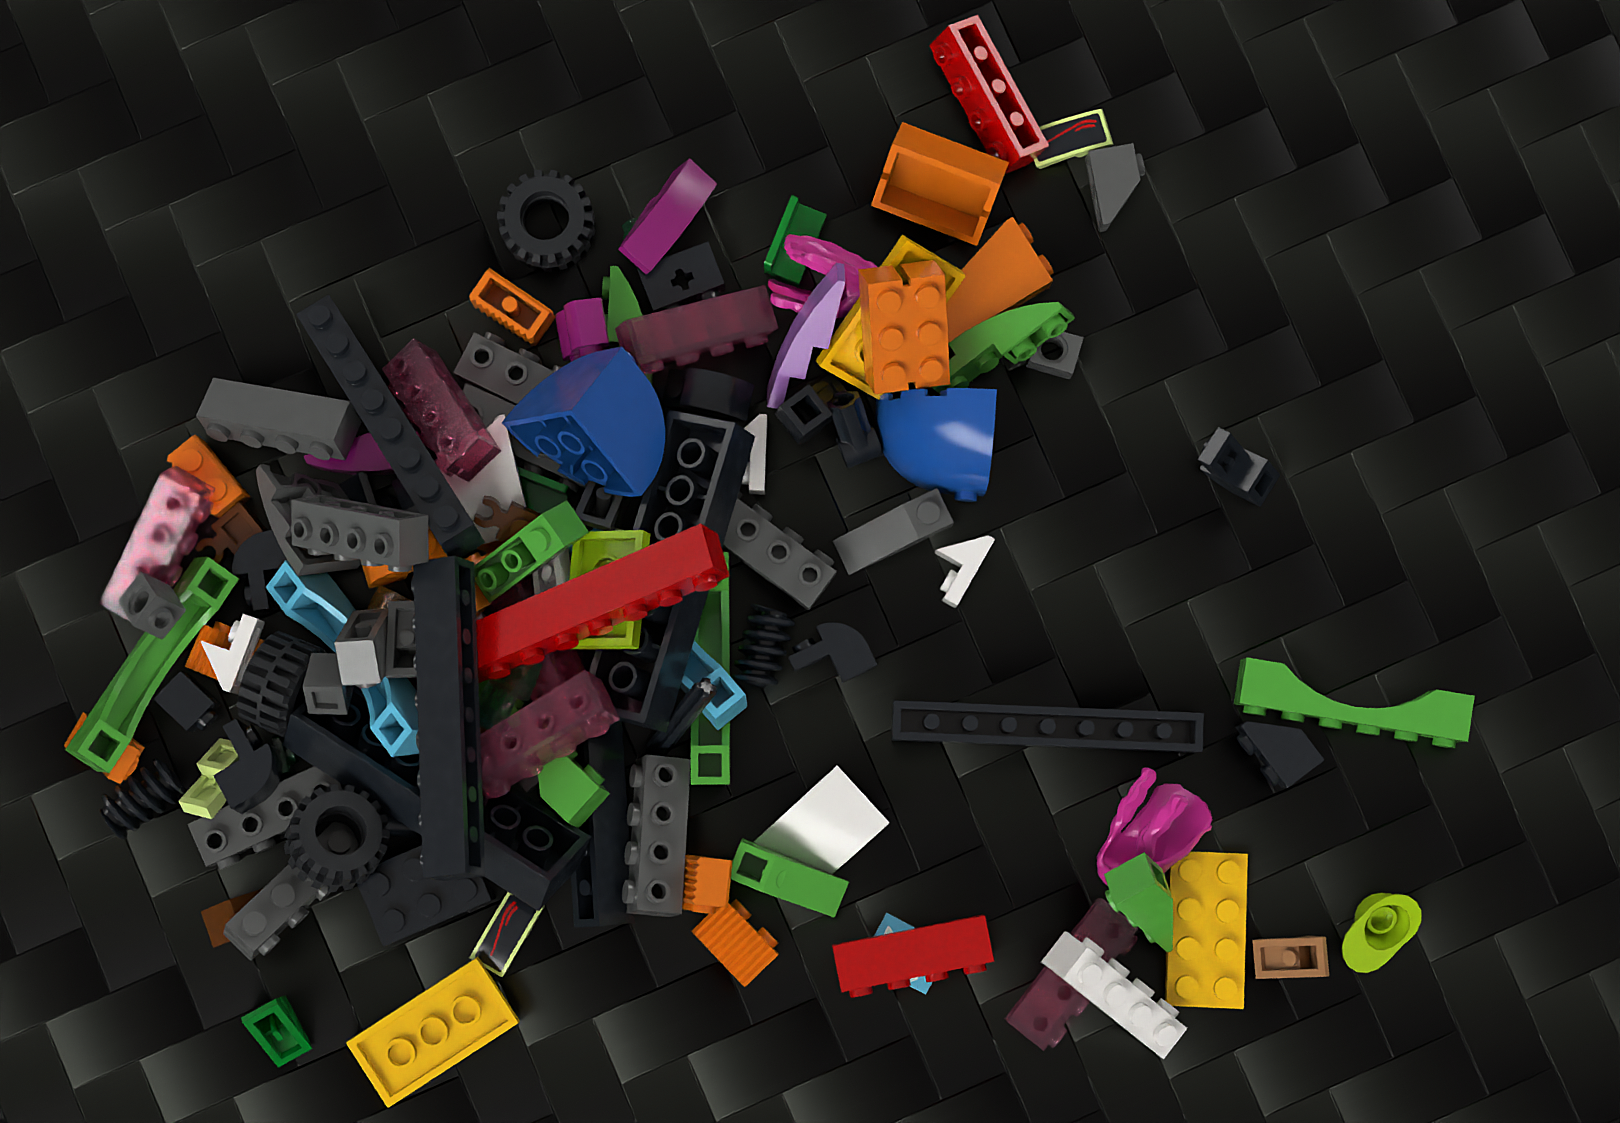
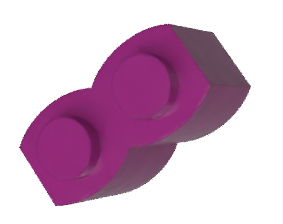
M602 298L571 301L564 305V310L555 314L564 362H572L587 354L602 351V349L610 345Z

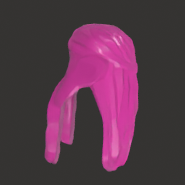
M787 235L784 238V249L787 251L786 253L790 259L825 275L836 263L844 264L845 285L836 319L846 317L860 297L858 269L874 268L877 266L873 262L866 261L859 255L851 253L832 242L808 235ZM769 279L768 287L773 291L770 295L771 303L779 308L791 309L799 313L812 293L809 290L800 289L775 279Z
M1142 768L1141 776L1131 786L1128 794L1118 805L1117 814L1113 817L1110 825L1109 836L1097 854L1096 866L1100 879L1107 885L1105 873L1144 852L1165 873L1176 862L1188 856L1193 847L1199 842L1201 836L1211 830L1212 816L1208 805L1200 797L1184 789L1180 784L1165 783L1154 789L1147 804L1131 821L1137 808L1144 801L1147 790L1156 780V772L1153 769ZM1131 821V823L1121 833V830Z

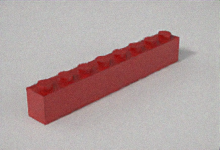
M698 524L477 620L479 683L488 679L506 677L511 673V669L523 664L532 665L539 663L545 659L544 655L556 650L572 649L579 644V640L591 635L600 636L607 634L613 630V626L624 621L640 620L647 616V611L659 606L675 605L682 601L683 596L694 591L703 592L713 589L718 585V581L730 577L718 533L703 524Z

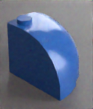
M622 346L587 354L558 369L533 388L502 422L508 431L535 456L538 457L543 452L560 464L558 472L583 485L589 480L604 485V492L608 494L629 497L642 496L655 478L664 453L665 423L659 399L651 383L637 366L634 357L625 351Z
M947 388L945 391H940V396H929L928 389H911L901 391L900 398L893 399V393L880 395V399H876L875 427L882 451L888 462L902 477L920 488L929 491L937 488L939 493L954 494V500L976 502L977 496L985 495L989 482L997 389Z

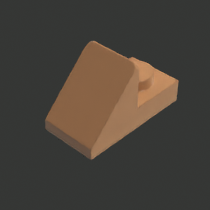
M1306 935L1294 938L1253 940L1256 979L1329 976L1326 937Z

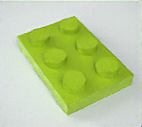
M644 530L589 531L588 534L573 544L569 580L648 547L650 544V533ZM642 619L624 621L613 626V630L607 634L586 637L579 640V644L572 649H639Z

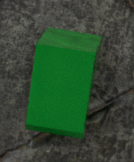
M286 995L276 998L241 1017L242 1023L278 1067L312 1049V1045Z

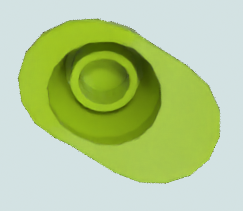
M1391 893L1371 894L1363 899L1356 909L1355 922L1345 934L1342 944L1343 959L1347 966L1356 972L1368 973L1379 969L1387 963L1418 931L1422 921L1421 909L1418 903L1408 895H1392Z

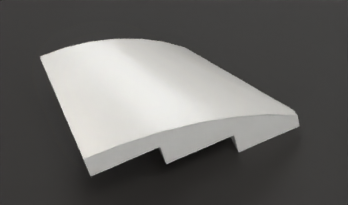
M505 414L497 416L486 429L476 437H471L463 444L461 449L456 453H451L438 464V468L472 521L475 514H480L483 517H490L493 514L491 507L482 504L484 496L494 497L499 501L501 508L508 510L512 501L527 507L510 433L502 424ZM473 521L485 541L484 544L499 541L495 538L498 527L483 528Z
M836 766L754 842L833 874L887 826L889 822L847 775Z

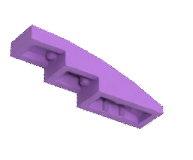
M836 263L812 291L792 322L777 354L769 379L767 407L778 409L784 403L790 377L806 378L813 347L829 349L845 285L844 264Z

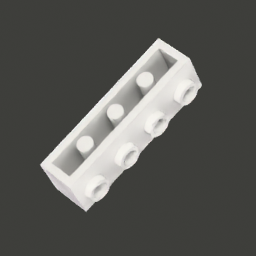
M1065 931L1041 962L1145 1046L1164 1059L1187 1029L1175 1019L1179 1011L1162 998L1157 1003L1154 1002L1151 997L1155 992L1138 978L1133 983L1126 979L1130 971L1112 957L1108 962H1105L1101 958L1105 951L1092 940L1086 937L1083 942H1080Z

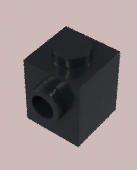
M180 671L154 698L168 714L186 731L195 732L198 728L201 731L208 728L218 717L215 711L221 705L194 677L183 671Z

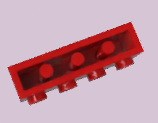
M975 15L947 26L929 47L933 52L936 63L941 67L950 83L954 96L959 100L968 116L970 126L977 133L988 155L1009 162L1005 174L1030 164L1049 147V144L979 16Z
M985 915L832 945L841 992L849 991L850 998L872 994V986L886 983L888 990L911 986V978L925 976L926 982L949 978L948 971L963 968L964 975L983 972L987 970L986 963L994 962Z

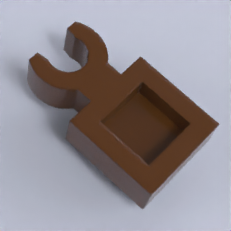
M484 496L482 504L491 507L493 514L490 517L475 514L473 521L483 528L498 527L495 538L505 543L541 514L514 501L511 502L508 510L501 508L497 499L492 496Z
M240 501L211 525L217 536L201 540L195 549L201 552L207 549L208 546L214 547L216 556L212 560L220 565L226 560L228 549L235 555L245 540L257 533L267 531V529L244 501Z

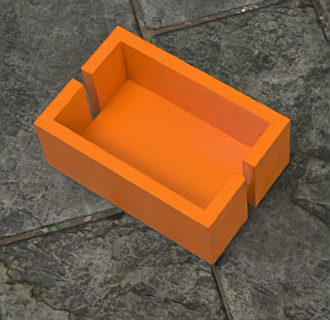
M902 122L890 148L871 206L977 246L1009 162Z
M935 260L900 264V272L909 284H903L902 278L893 265L858 269L865 379L874 394L909 390L908 383L910 382L914 384L916 389L950 384L945 274Z

